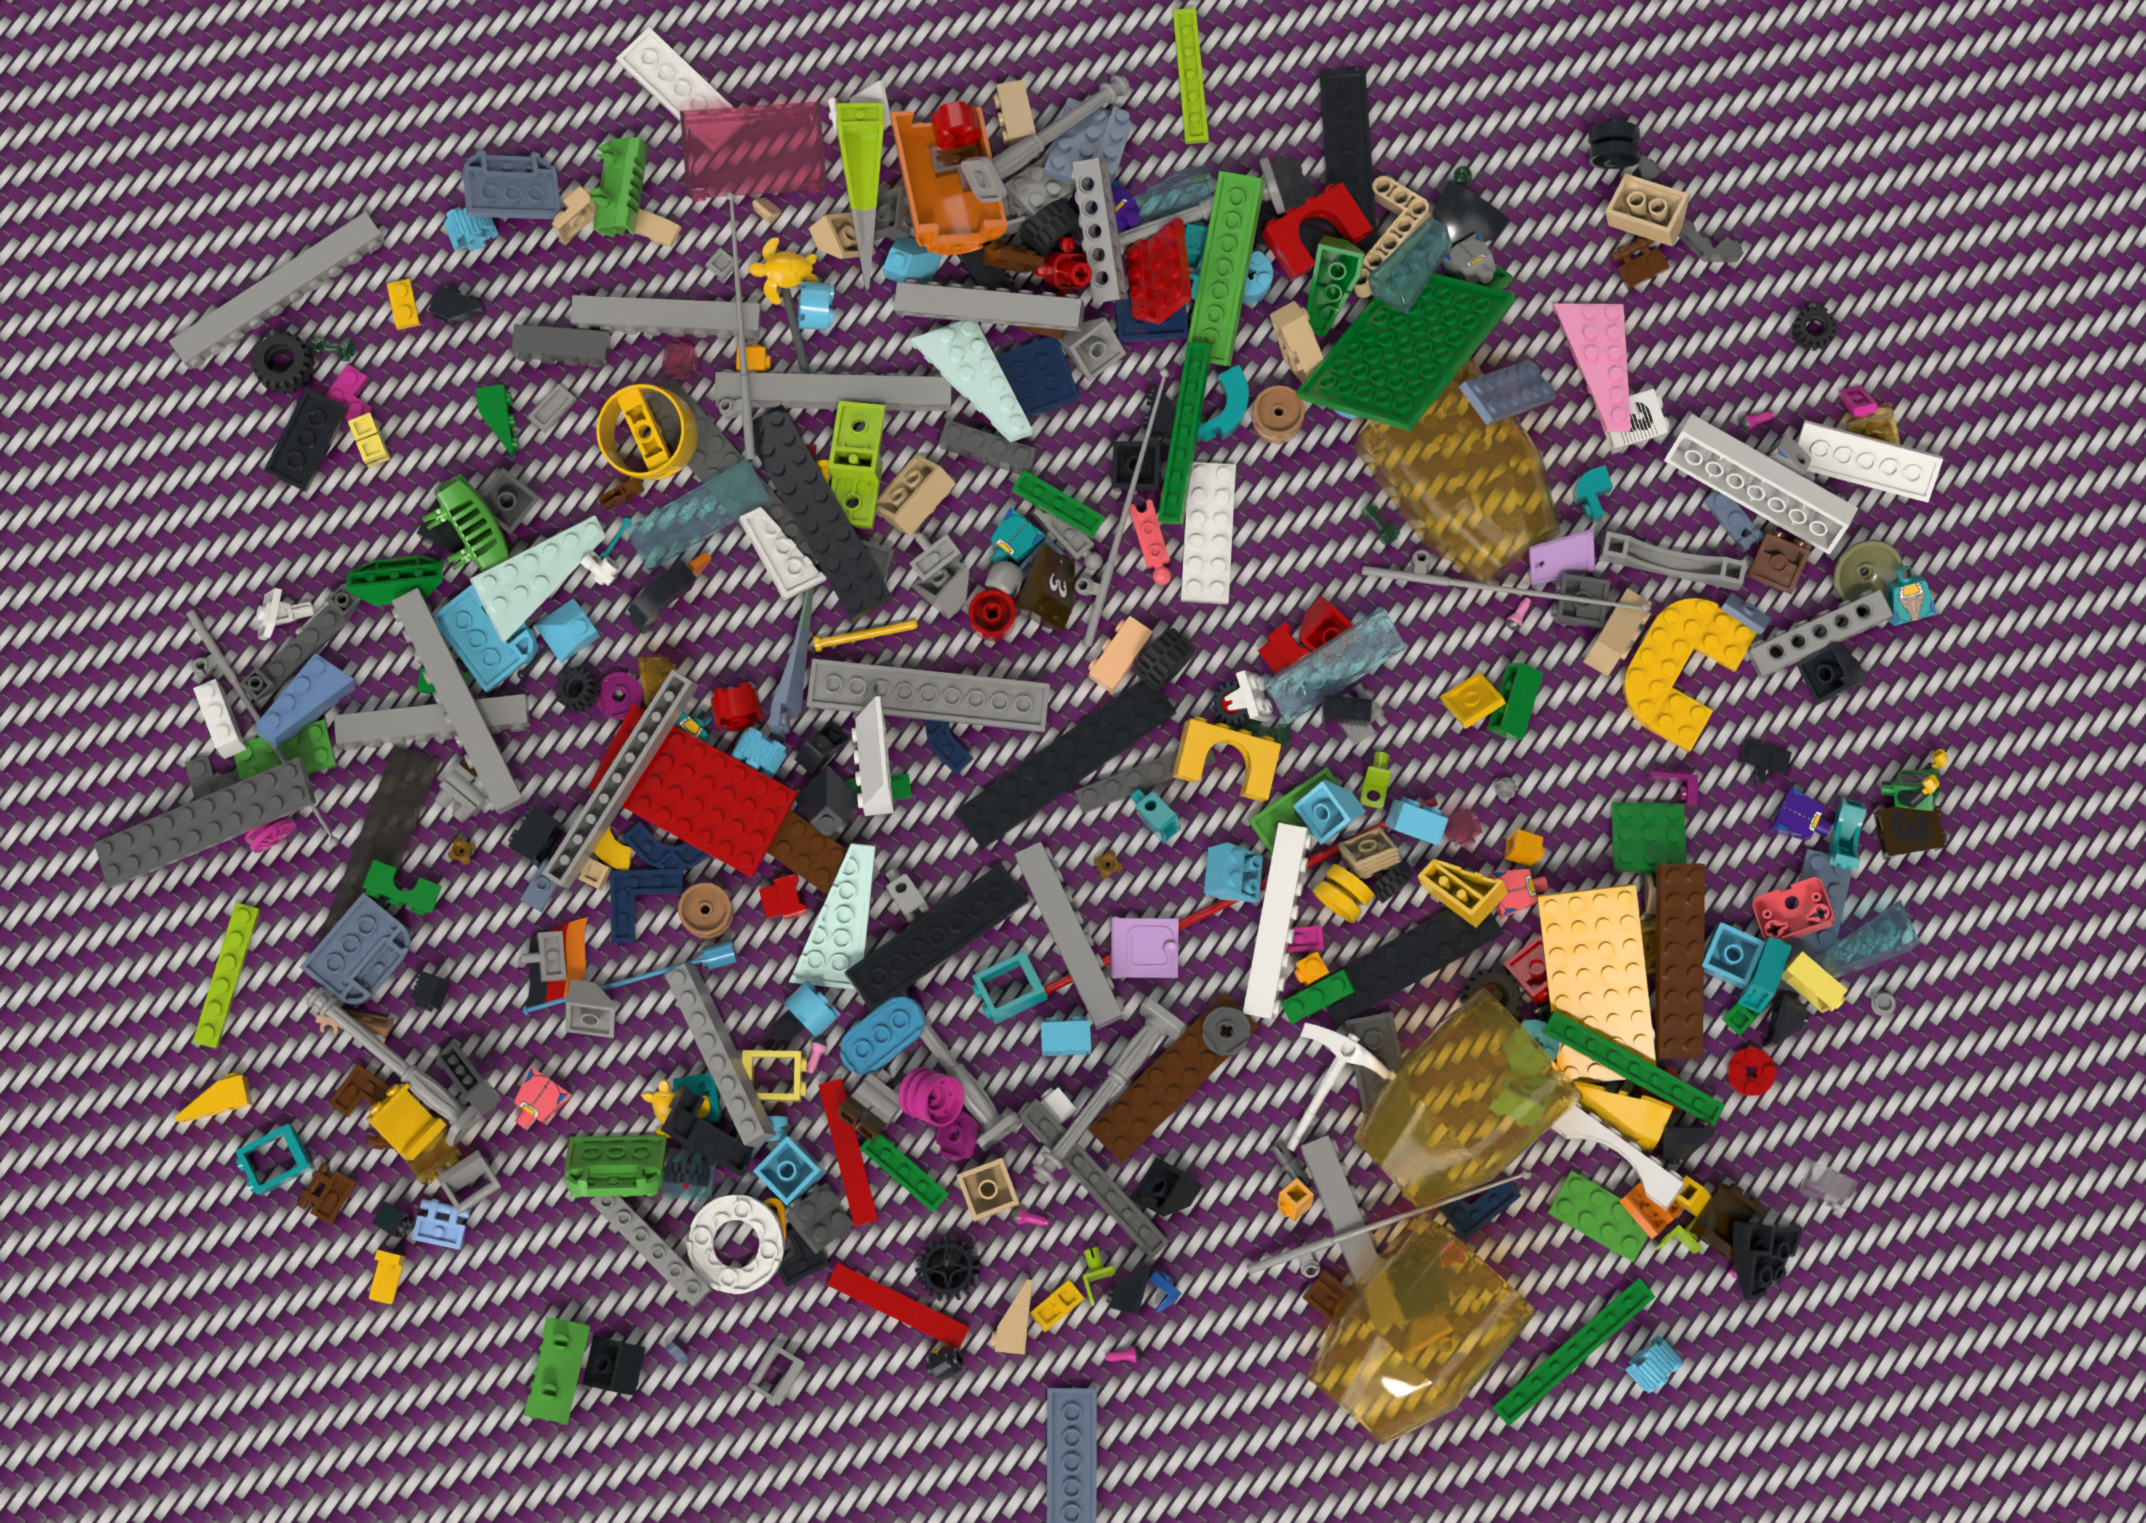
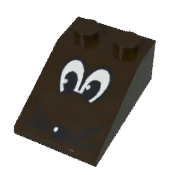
M1042 544L1014 608L1044 628L1063 632L1073 610L1075 564L1046 544Z

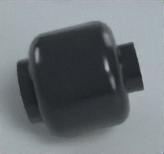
M945 1345L929 1353L926 1369L930 1376H934L939 1381H945L960 1374L964 1365V1359L958 1348Z

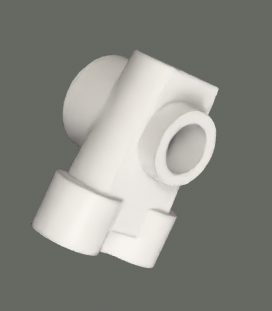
M594 551L587 554L580 562L587 570L593 573V579L600 585L604 583L607 586L610 585L617 578L616 573L620 570L619 565L613 559L605 557L601 560Z

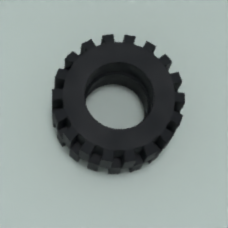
M1065 199L1053 201L1039 210L1025 224L1020 233V238L1031 251L1037 253L1036 256L1045 258L1051 251H1059L1061 249L1059 244L1062 237H1074L1080 229L1079 216Z
M279 330L274 331L275 335L272 336L270 333L265 334L266 339L262 340L260 338L257 341L259 346L253 347L252 351L255 355L250 356V361L253 363L251 368L255 376L266 389L269 388L273 393L279 391L281 395H286V392L289 391L291 394L296 393L295 389L298 387L302 390L305 388L303 386L304 382L309 384L311 381L309 374L314 375L315 371L312 367L315 365V360L312 358L313 355L310 349L296 334L292 335L289 331H284L283 334ZM282 353L294 354V363L290 369L282 373L271 371V364L275 357Z
M1171 628L1162 633L1136 661L1133 671L1152 690L1156 691L1168 684L1183 669L1193 656L1195 647L1175 628Z
M1497 968L1482 969L1478 973L1476 972L1467 980L1461 990L1459 1002L1462 1005L1460 1007L1461 1011L1466 1015L1465 1019L1467 1021L1470 1020L1472 1026H1478L1484 1031L1503 1029L1514 1021L1523 1005V992H1520L1519 988L1521 986L1519 982L1516 983L1514 981L1515 977L1512 974L1509 976L1506 974L1507 971L1502 969L1500 971L1496 970ZM1493 986L1503 993L1505 1005L1500 1012L1488 1013L1480 1007L1477 996L1483 987Z

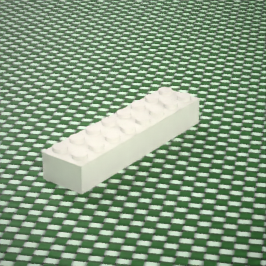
M1693 414L1689 417L1664 460L1829 555L1849 527L1858 510L1854 505Z

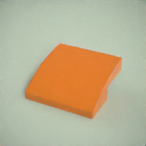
M1641 1181L1619 1201L1651 1239L1658 1235L1667 1224L1684 1210L1676 1200L1667 1211L1646 1197Z

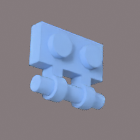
M422 1199L420 1208L429 1211L427 1217L417 1215L412 1240L461 1250L467 1226L457 1223L459 1217L468 1219L471 1209H467L459 1214L454 1205L440 1203L438 1199ZM438 1212L449 1214V1222L437 1220Z

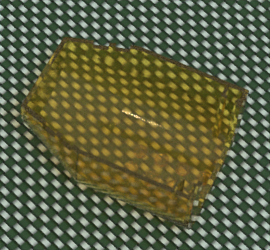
M1469 358L1411 431L1371 421L1358 435L1354 449L1420 541L1427 547L1430 546L1440 553V556L1445 560L1448 559L1459 567L1460 571L1474 581L1487 584L1528 556L1529 547L1550 541L1559 535L1561 530L1542 452L1515 416L1486 425L1460 390L1459 386L1465 381L1484 375L1473 358Z
M1482 987L1477 989L1388 1071L1386 1078L1352 1138L1416 1208H1420L1494 1180L1583 1098V1095L1565 1072L1491 993Z
M1417 1214L1413 1216L1336 1306L1334 1318L1330 1327L1326 1330V1337L1321 1349L1317 1352L1307 1379L1376 1442L1383 1446L1455 1410L1534 1318L1536 1311L1510 1284L1461 1240L1430 1217Z

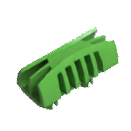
M641 138L611 139L607 144H602L598 147V150L603 154H597V156L604 160L600 188H594L590 192L595 196V198H590V200L597 204L593 229L611 237H615L617 233L624 235L626 229L631 235H635L648 146Z
M461 474L439 484L435 488L434 495L440 503V508L422 516L424 522L434 519L427 526L429 530L446 520L451 521L461 537L465 548L447 557L449 563L458 560L453 564V570L473 560L481 572H484L509 559L510 553L503 533L492 512L473 486Z
M546 1317L542 1335L544 1341L543 1345L539 1347V1351H541L540 1358L536 1360L538 1366L537 1370H534L533 1373L535 1379L534 1382H531L532 1392L531 1395H528L524 1416L536 1420L537 1418L545 1419L546 1422H549V1420L555 1421L561 1425L568 1424L590 1326Z

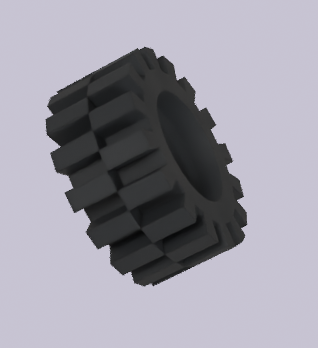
M1813 305L1807 309L1804 308L1793 322L1792 334L1795 333L1793 338L1795 341L1799 340L1798 345L1800 347L1805 345V350L1812 348V351H1817L1818 348L1821 350L1826 345L1828 346L1836 335L1838 326L1835 325L1837 320H1833L1834 314L1832 312L1830 314L1827 313L1828 309L1826 307L1823 310L1820 309V305H1817L1815 308H1813ZM1811 320L1820 322L1823 326V333L1819 336L1810 335L1806 330L1807 322Z
M574 666V668H567L568 672L563 671L561 673L564 677H558L557 679L560 684L555 685V689L558 690V692H555V696L559 698L558 702L576 712H585V708L590 710L593 708L591 703L596 705L598 702L595 700L596 696H601V693L597 692L602 690V685L598 684L601 682L600 679L596 677L595 673L583 667ZM583 681L584 687L581 694L573 697L575 685Z
M1402 861L1381 877L1370 890L1383 904L1411 881L1415 875Z

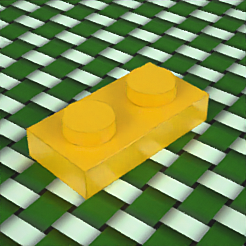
M406 279L388 283L387 288L397 330L419 326L420 320L411 280Z

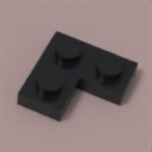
M795 1228L788 1231L787 1234L797 1254L781 1262L778 1268L786 1288L830 1266L823 1249L815 1254Z

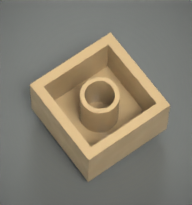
M1003 1158L957 1174L974 1223L1020 1206Z

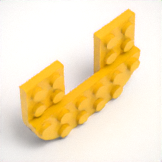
M1692 598L1671 604L1654 620L1626 669L1623 679V694L1629 712L1646 729L1681 749L1690 752L1713 710L1672 688L1694 649L1735 672L1757 633L1718 608V604L1712 601Z

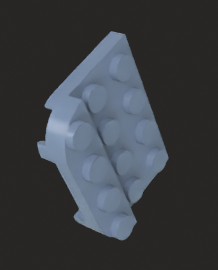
M1068 98L1062 116L1082 102ZM1113 106L1112 111L1099 108L1058 136L1053 141L1043 175L1076 185L1071 174L1072 162L1107 158L1110 182L1112 184L1116 177L1131 128L1129 113L1116 106ZM1090 178L1088 181V187L1091 190L1094 187V181L1092 178Z
M485 150L477 151L475 155L465 162L461 173V180H463L467 217L554 219L561 212L555 166H551L546 160L541 158L539 153L531 152L530 157L486 155Z
M363 893L303 962L300 968L340 1001L350 1005H360L370 1000L407 957L411 947L410 935L398 920Z

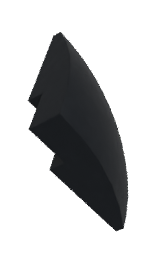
M1450 179L1432 212L1433 220L1419 237L1415 247L1440 255L1476 233L1480 234L1484 242L1492 241L1504 229L1509 218L1477 194Z
M1734 1221V1263L1744 1299L1754 1300L1761 1298L1767 1294L1766 1289L1770 1285H1778L1787 1273L1785 1265L1788 1258L1796 1255L1802 1227Z

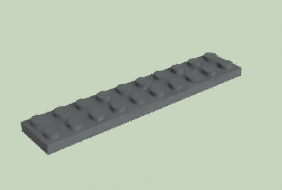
M673 377L661 387L678 394L689 405L697 421L698 442L696 450L687 464L690 470L744 532L745 530L739 521L740 516L761 507L781 528L783 534L797 545L796 548L813 561L815 556L783 502ZM654 392L646 398V401L656 423L662 428L663 439L676 451L681 439L679 413L668 397L662 393Z
M297 757L95 842V848L107 888H115L307 808L317 802L303 758Z

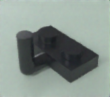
M1745 739L1738 763L1757 768L1753 783L1756 787H1760L1768 779L1766 771L1782 776L1786 775L1792 752Z

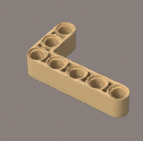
M1387 176L1375 179L1372 188L1377 202L1397 214L1398 218L1364 257L1361 276L1353 288L1355 294L1361 298H1366L1373 294L1433 220L1428 201Z

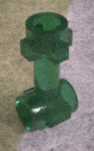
M323 337L311 338L309 350L314 352V354L320 355L323 351L337 353V358L345 362L350 361L351 356H354L356 347L354 346L355 342L348 338H343L340 344L324 342Z
M1370 503L1361 511L1363 514L1362 518L1365 521L1370 519L1380 531L1377 537L1383 545H1391L1398 539L1400 531L1393 523L1387 526L1377 514L1380 509L1377 505L1374 506Z
M1249 720L1247 731L1252 732V736L1257 737V734L1274 738L1275 743L1281 744V747H1287L1292 736L1291 727L1286 724H1278L1277 729L1260 725V721Z

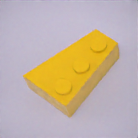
M1432 859L1418 875L1424 890L1475 928L1508 894L1502 880L1490 879L1480 873L1462 870L1461 867L1436 859Z

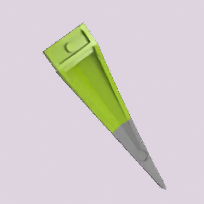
M883 102L836 103L838 141L865 289L868 291L884 130Z

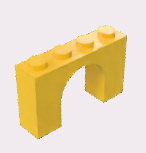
M1193 717V719L1185 722L1172 777L1192 783L1200 781L1209 749L1214 744L1227 743L1236 747L1245 760L1246 770L1240 796L1260 802L1269 799L1281 744L1275 743V739L1271 737H1254L1250 731L1238 730L1236 732L1229 730L1230 726L1216 723V726L1207 723L1206 719L1200 717Z

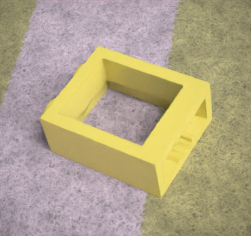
M1803 951L1793 956L1785 965L1781 979L1821 1013L1828 1010L1832 1012L1835 1008L1838 1009L1846 1000V997L1843 995L1847 992V989Z
M743 1050L742 1063L752 1085L754 1083V1058H795L794 1094L757 1093L760 1101L801 1102L802 1096H806V1081H802V1072L807 1071V1057H803L801 1051Z

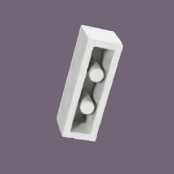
M214 679L193 688L214 746L221 756L226 759L247 750L226 693L218 681Z

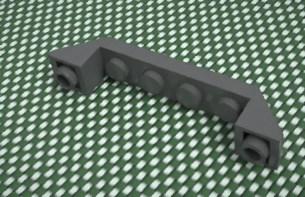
M1644 155L1638 164V178L1655 182L1661 173L1659 166L1654 160L1648 159ZM1684 219L1683 227L1678 237L1703 262L1737 263L1744 252L1736 240H1731L1727 236L1719 245L1713 248L1711 241L1706 236H1701L1691 221Z
M344 584L326 600L330 605L261 671L256 667L240 683L256 701L279 690L349 622L360 600L355 595L347 592Z

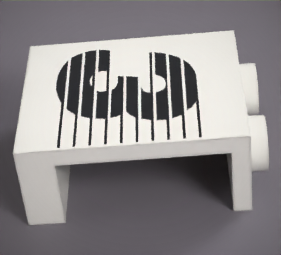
M1654 389L1629 396L1630 432H1606L1602 424L1611 454L1621 452L1624 446L1658 436L1662 440L1668 435L1670 423L1668 418L1663 416L1661 410L1663 403L1660 395H1656Z

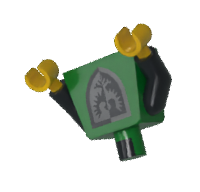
M1939 749L1931 756L1935 762H1929L1922 770L1899 771L1895 781H1882V795L1894 796L1896 807L1933 811L1940 793L1938 767L1942 768L1947 765V754L1943 749Z

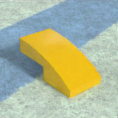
M1068 1280L1029 1314L1040 1328L1046 1332L1085 1298Z

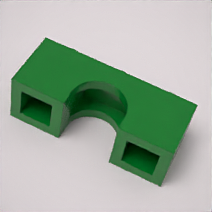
M372 860L361 887L366 889V895L379 899L380 895L389 898L388 903L397 907H402L403 904L412 907L411 912L424 916L425 913H432L442 888L441 885L419 877L412 890L408 892L400 891L393 882L397 868Z

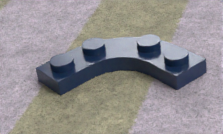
M926 720V735L932 751L940 761L958 776L974 758L956 742L950 731V722Z
M641 822L637 823L622 837L643 861L657 869L687 870L699 865L710 856L687 842L677 846L662 844L655 839Z

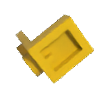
M380 1250L376 1251L374 1260L379 1262L369 1299L393 1304L405 1263V1256Z

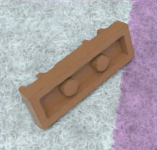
M343 1009L373 1035L378 1034L381 1037V1042L384 1043L389 1032L393 1028L394 1018ZM319 1012L317 1013L316 1023H322L320 1031L324 1033L327 1025H331L334 1029L333 1035H336L341 1027L327 1015L320 1017Z

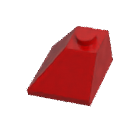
M1320 596L1305 612L1298 639L1330 668L1362 632L1323 596Z

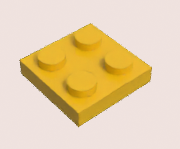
M1480 672L1440 696L1445 707L1465 729L1506 704L1500 693Z

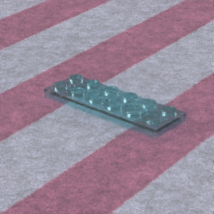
M745 459L625 530L647 570L651 571L737 521L740 516L771 501V498L749 459Z
M1381 607L1264 682L1263 685L1284 722L1289 724L1322 703L1325 695L1333 696L1406 649V646L1387 611Z

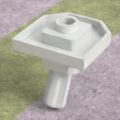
M272 589L264 595L263 605L259 606L257 610L256 620H259L258 639L267 640L270 638L274 626L291 623L294 619L312 616L314 614L312 604L306 602L290 606L288 603L280 602L282 589Z

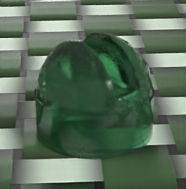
M1460 166L1454 171V182L1462 186H1466L1471 182L1472 172L1467 166ZM1461 171H1465L1466 180L1462 179Z

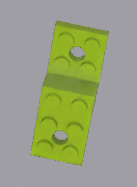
M839 401L828 465L832 475L831 490L852 527L873 529L884 463L880 455L886 406ZM857 422L865 423L864 430L860 432L854 431L853 426ZM857 498L859 504L855 508L847 507L848 500Z

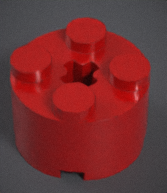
M954 101L941 105L939 107L940 111L936 114L933 111L930 119L935 142L942 151L976 144L978 147V141L982 133L974 105L971 104L970 107L966 106V103L963 101Z
M997 589L984 590L975 595L970 602L968 612L973 632L981 639L991 642H998L1010 635L1016 625V609L1014 608L1015 605L1012 598L1007 593ZM988 613H997V618H988Z
M741 683L737 685V688L728 690L727 688H719L713 691L714 696L710 702L717 730L722 731L721 727L727 728L728 732L741 731L753 727L754 721L759 719V723L763 720L758 692L755 688L751 687V683Z

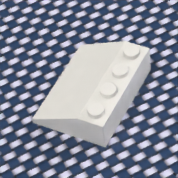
M877 696L855 719L856 728H852L853 742H857L858 749L854 750V761L860 767V771L855 772L857 786H861L862 793L857 794L858 806L864 809L865 816L894 813L886 725L880 696Z

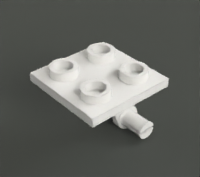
M882 80L877 81L849 98L850 103L883 102L884 129L891 125L890 110ZM837 98L828 100L830 108L828 115L829 119L833 122L834 132H837Z

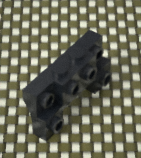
M680 1086L668 1106L671 1108V1111L660 1131L683 1144L681 1149L692 1155H695L696 1152L702 1155L700 1160L711 1166L717 1163L734 1174L743 1177L749 1167L751 1155L755 1147L743 1144L735 1125L728 1135L703 1119L696 1117L705 1098L694 1094L686 1087Z

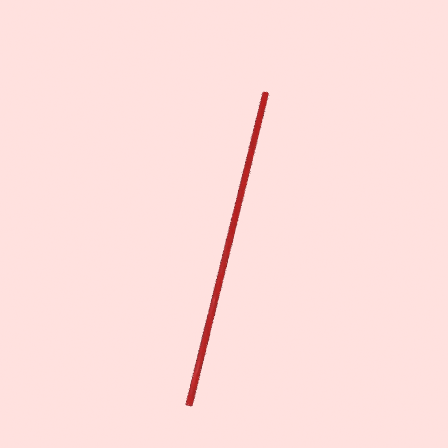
M1433 796L1421 802L1420 808L1423 809L1424 805L1434 807L1438 805V802ZM1386 820L1374 826H1371L1343 841L1354 838L1356 836H1359L1361 834H1364L1379 827L1385 831L1389 829L1388 827L1384 826ZM1339 843L1308 857L1307 868L1340 853ZM1268 877L1261 880L1260 891L1266 889ZM1219 900L1179 920L1178 931L1239 901ZM1111 953L1101 958L1104 967L1111 964ZM1069 973L1043 986L1046 995L1073 983V980Z

